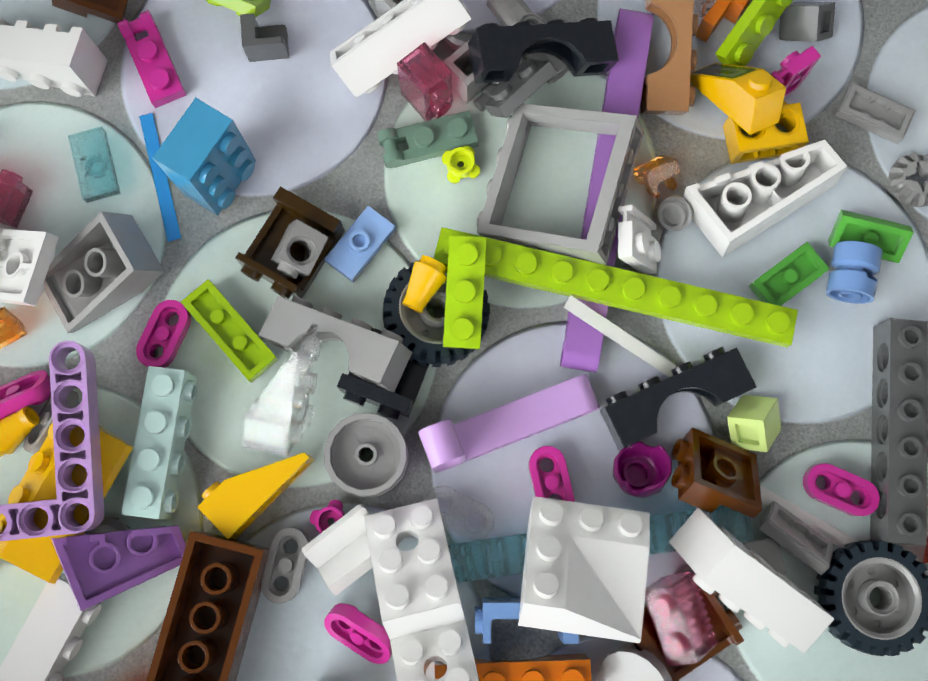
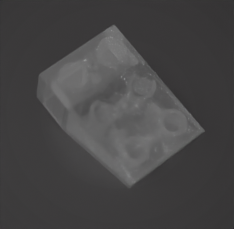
M317 324L310 326L245 414L242 448L287 457L293 445L300 444L304 426H310L314 412V406L309 405L310 394H314L318 374L312 371L313 363L318 360L322 340L316 338Z

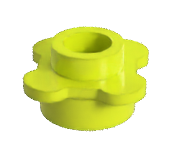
M458 147L452 151H446L442 155V163L448 169L447 179L449 182L456 184L463 178H476L480 174V167L475 164V151L472 147ZM463 162L464 166L459 167L458 163Z

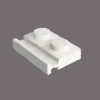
M633 205L618 206V212L623 215V222H618V258L642 274L657 273V262L661 260V248L659 242L651 236V230H656V224Z

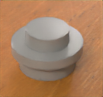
M670 196L659 205L658 219L664 228L680 231L691 223L693 209L685 198Z

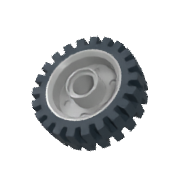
M414 262L410 263L408 269L404 267L398 272V276L392 279L388 290H386L383 302L384 328L403 338L402 344L412 352L409 360H417L419 365L426 366L427 363L432 364V367H441L442 364H447V366L453 365L459 359L462 361L475 349L443 347L445 316L433 318L427 313V310L431 307H439L445 313L447 280L427 303L422 313L416 312L402 304L414 266ZM484 290L481 340L486 332L490 314V303H488L486 290Z
M875 540L851 542L844 545L845 547L837 548L833 551L830 568L822 575L817 573L816 579L820 580L819 586H814V594L818 595L819 598L817 602L834 618L828 626L830 628L829 632L833 637L854 650L875 656L900 655V651L908 652L914 649L913 643L921 644L926 638L922 633L928 631V575L924 573L928 569L923 562L916 561L917 556L910 551L903 550V547ZM876 587L880 593V601L876 606H873L870 602V593Z

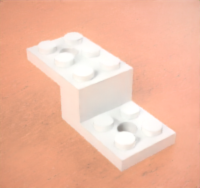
M0 228V302L36 307L38 299L44 291V281L49 265L54 260L55 247L59 237L48 232Z
M437 498L364 516L380 614L390 639L397 681H479ZM406 537H414L419 540L417 546L410 551H402L398 548L399 543ZM441 661L447 665L445 675L435 680L426 676L427 667L432 662Z

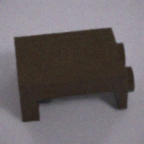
M280 186L273 196L277 205L246 253L238 252L235 259L242 266L240 271L252 280L259 282L261 278L272 284L270 287L272 291L289 300L291 295L302 299L324 265L325 257L338 243L345 230L341 220ZM297 219L328 236V239L310 275L304 277L298 275L296 279H293L277 270L278 264L272 262L271 258L288 225ZM292 243L290 254L293 259L301 262L305 257V249L299 243Z

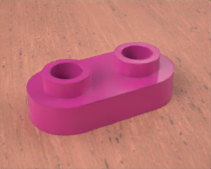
M165 300L155 307L136 347L137 358L143 365L166 368L175 359L191 325V314L182 303L176 300ZM178 315L179 321L177 324L170 326V317ZM162 346L163 354L155 358L153 355L154 350Z
M37 370L0 386V420L22 409L24 406L39 405L49 399L51 395L50 377L46 371Z
M543 446L535 450L528 462L535 497L549 498L550 495L556 494L560 496L561 500L575 502L563 454L551 446ZM542 459L552 461L553 469L550 472L541 470L540 461Z
M825 463L811 466L803 476L804 490L812 499L848 515L867 516L872 514L879 505V492L874 484L831 464ZM819 476L825 479L826 485L824 489L818 488L816 484ZM854 491L860 496V501L857 505L851 500V494Z
M343 603L336 604L325 617L324 625L328 633L366 660L375 664H384L390 659L392 655L391 643L384 626L361 613L355 606Z

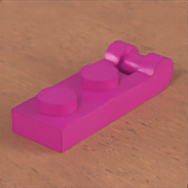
M147 10L139 14L140 18L130 22L125 19L118 22L117 25L125 39L153 106L158 108L186 96V92L150 11ZM147 30L149 36L137 40L136 34Z

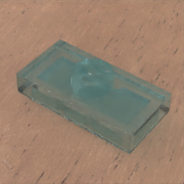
M103 127L68 135L82 199L89 203L121 194L107 134Z

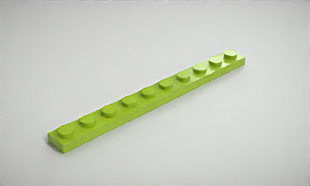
M441 227L433 259L443 263L448 268L449 235L483 236ZM487 238L485 277L568 297L571 295L574 298L786 348L792 345L798 314L796 309Z

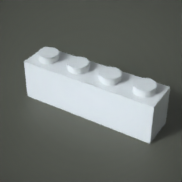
M403 0L330 52L331 67L356 98L364 92L366 94L371 93L379 87L383 79L392 73L398 74L405 70L409 62L420 54L426 55L436 48L440 40L448 35H455L462 31L467 22L471 20L468 9L462 0Z
M61 573L55 584L47 582L0 666V681H63L64 675L61 674L67 661H71L79 652L83 643L80 637L86 626L91 625L95 621L102 605L98 603L80 611L65 573Z

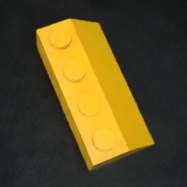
M53 423L49 427L48 436L41 448L31 457L28 470L21 482L11 491L8 504L57 499ZM99 425L103 497L105 498L133 447ZM77 426L71 431L69 439L73 446L78 447L82 444L85 438L84 430ZM78 465L72 471V480L76 485L81 486L87 479V471L82 465ZM81 503L74 510V518L77 523L84 525L89 519V510ZM39 508L34 514V522L41 529L45 528L48 523V514L44 509ZM3 514L0 515V533L4 532L7 526V520ZM85 532L0 541V558L48 583L55 584L63 568L51 538L83 535Z

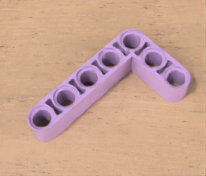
M74 341L59 342L53 347L49 356L57 499L0 505V513L7 520L4 532L0 533V541L81 533L95 529L104 518L95 357L90 349ZM77 350L80 354V362L74 369L68 370L65 364L66 357L72 351ZM79 388L83 395L82 401L77 407L71 408L67 401L68 395L73 389ZM80 426L84 430L85 438L82 444L75 447L71 444L69 437L71 431L75 427ZM78 465H82L87 471V479L81 486L76 485L72 480V471ZM80 503L89 510V519L84 525L77 523L74 518V510ZM39 508L44 509L48 514V523L43 529L37 527L34 522V514Z
M584 374L453 425L451 419H447L418 431L431 468L434 473H438L600 409V405L587 374Z

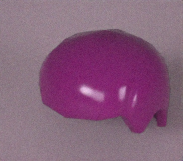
M638 441L621 449L613 461L614 480L622 491L634 497L647 498L658 494L672 474V459L661 445L649 446L642 441Z

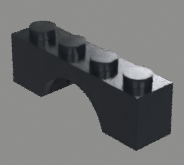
M586 18L579 22L568 23L557 19L546 24H532L529 21H522L513 26H499L496 23H487L477 27L468 42L475 84L509 81L518 69L521 58L531 53H546L555 56L568 67L574 77L606 75L619 61L611 20L598 21L596 18Z
M720 347L705 354L703 357L706 362L693 367L691 361L672 369L673 376L664 381H660L659 377L656 376L639 384L638 386L641 391L628 396L626 391H622L607 398L608 406L604 407L600 413L617 449L621 450L657 433V417L660 407L666 398L672 394L680 392L698 394L714 406H718L757 388L738 349L735 348L725 352L724 348Z

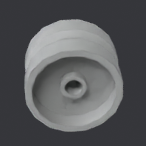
M374 413L354 414L341 420L329 433L324 447V465L331 480L343 491L361 497H380L394 490L404 479L410 463L409 447L401 431L390 420ZM370 448L373 451V458L369 462H364L360 459V455H365L364 449Z

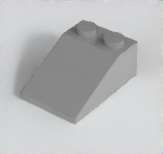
M101 211L51 262L44 281V291L67 333H74L142 293L165 271L132 215Z

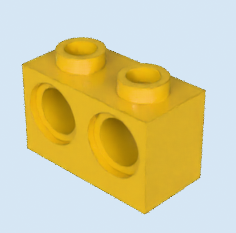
M783 101L780 120L777 124L783 125L787 132L778 130L774 124L753 133L754 137H747L742 133L741 127L728 117L723 124L730 164L777 158L781 154L806 146L809 140L800 102L787 104L786 101Z

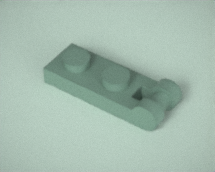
M470 110L397 129L386 128L377 133L379 145L383 146L385 150L383 160L386 168H396L442 156L446 151H452L458 147H478V138ZM407 142V150H398L397 144Z

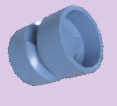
M838 242L834 246L831 266L836 270L829 273L826 295L846 303L866 304L873 302L878 282L873 275L880 272L883 250L878 246L865 242Z

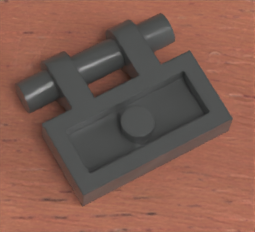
M522 57L518 69L509 81L495 82L494 84L488 83L481 90L482 94L474 101V104L481 112L487 109L491 116L507 118L557 72L550 61L527 60L525 57Z

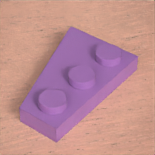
M178 525L51 538L80 611L180 566L186 547Z

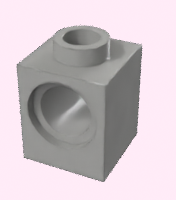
M296 219L288 225L271 261L278 264L277 270L290 278L296 279L298 275L300 277L308 276L328 236ZM292 243H299L304 247L305 257L303 261H296L292 258L290 254Z

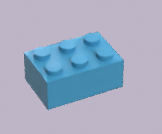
M196 97L152 157L183 195L217 216L222 209H226L231 205L235 198V190L242 180L246 181L252 175L256 162L254 155L233 119Z

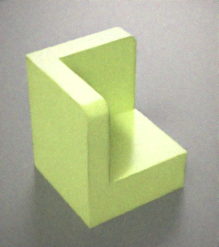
M743 395L727 416L731 444L745 450L768 452L781 431L778 398Z

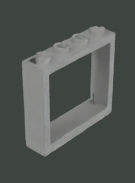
M523 103L507 120L505 141L503 147H500L496 158L497 167L493 179H490L487 185L485 206L477 218V233L480 236L607 265L621 216L618 212V206L624 205L644 134L637 115ZM531 126L616 135L587 239L501 226Z

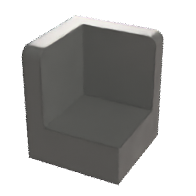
M798 1L791 3L780 16L779 39L784 41L818 42L832 38L835 2Z
M254 13L240 15L242 47L249 62L289 58L288 33L285 25L259 27Z

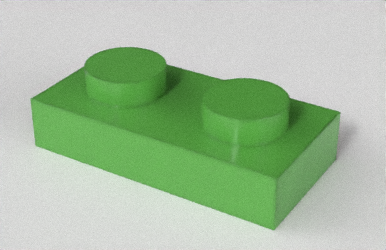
M841 209L829 236L828 243L831 247L843 241L870 243L883 250L882 259L899 263L914 231L908 225Z
M806 242L753 281L749 287L760 301L782 306L830 269L810 244Z

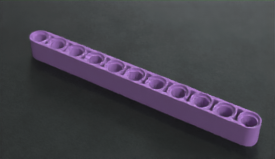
M619 9L614 33L619 61L608 71L602 112L637 115L638 118L653 26V13ZM598 134L580 239H587L616 135ZM622 214L620 216L619 222H622ZM618 226L607 266L611 267L615 266L618 247ZM577 299L604 318L607 317V305ZM569 311L560 367L596 373L604 333H601Z

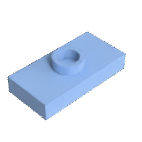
M367 206L324 260L353 283L395 232L396 226Z

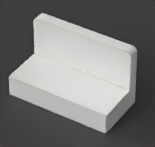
M363 504L357 505L302 547L304 556L318 569L328 589L335 596L373 568L364 516L370 515V512Z

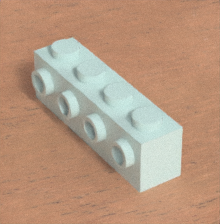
M148 366L121 515L172 520V515L178 504L177 487L179 476L182 474L185 464V456L183 454L185 441L191 430V406L197 395V377L185 370Z

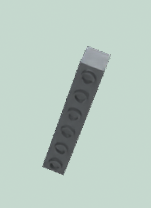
M890 318L873 327L871 483L877 488L880 501L877 509L870 514V540L892 544L927 546L928 321Z

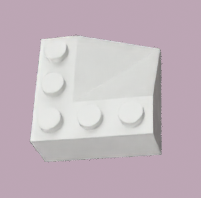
M533 496L528 519L518 626L640 643L650 549V513Z

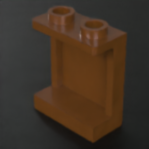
M696 573L690 574L644 605L640 643L633 642L637 650L642 651L645 649L653 653L665 665L672 681H679L729 645H739L744 642L743 637L739 633V630L743 627L738 618L730 609L726 611L717 600L720 593L714 591L710 595L694 582L692 578Z

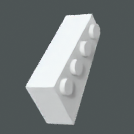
M0 18L1 78L16 82L17 79L27 80L32 85L42 89H49L50 86L60 88L63 92L76 97H81L82 94L96 97L108 60L83 28L72 27L70 33L62 32L61 27L58 25L46 23L42 30L33 26L28 21L17 20L15 26H11L7 21Z
M822 140L781 154L780 158L765 163L763 161L749 165L748 169L729 174V172L715 177L713 181L701 185L696 183L687 186L683 198L690 203L693 209L692 220L723 258L835 186L846 170L847 165L827 141Z
M700 508L693 512L669 541L696 573L692 579L698 586L710 595L714 591L720 593L719 599L735 613L740 609L744 610L745 613L743 615L759 630L762 631L765 627H768V633L785 648L792 644L805 653L834 620L813 597L780 571H776L752 549L749 550L723 526L720 529L710 519L709 515Z

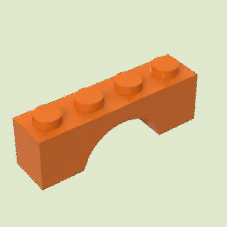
M586 654L546 655L540 658L524 660H482L474 658L479 681H592L591 662ZM435 661V679L443 677L447 671V665L441 661Z

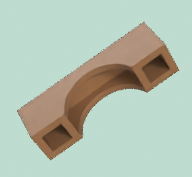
M694 0L645 1V10L657 15L667 26L671 38V50L664 66L644 78L641 114L683 115L689 112V106L694 104L695 86L690 85L691 71L695 70L697 62V52L692 50V36H696L698 30V14H693Z

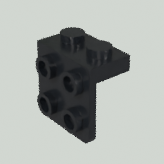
M376 328L371 329V331L376 332L378 334L382 333L381 330H378ZM409 360L395 392L363 381L350 371L348 375L342 373L337 388L345 394L343 399L362 407H364L365 402L379 407L378 413L398 420L399 415L409 418L430 364L426 363V366L418 364L417 360Z

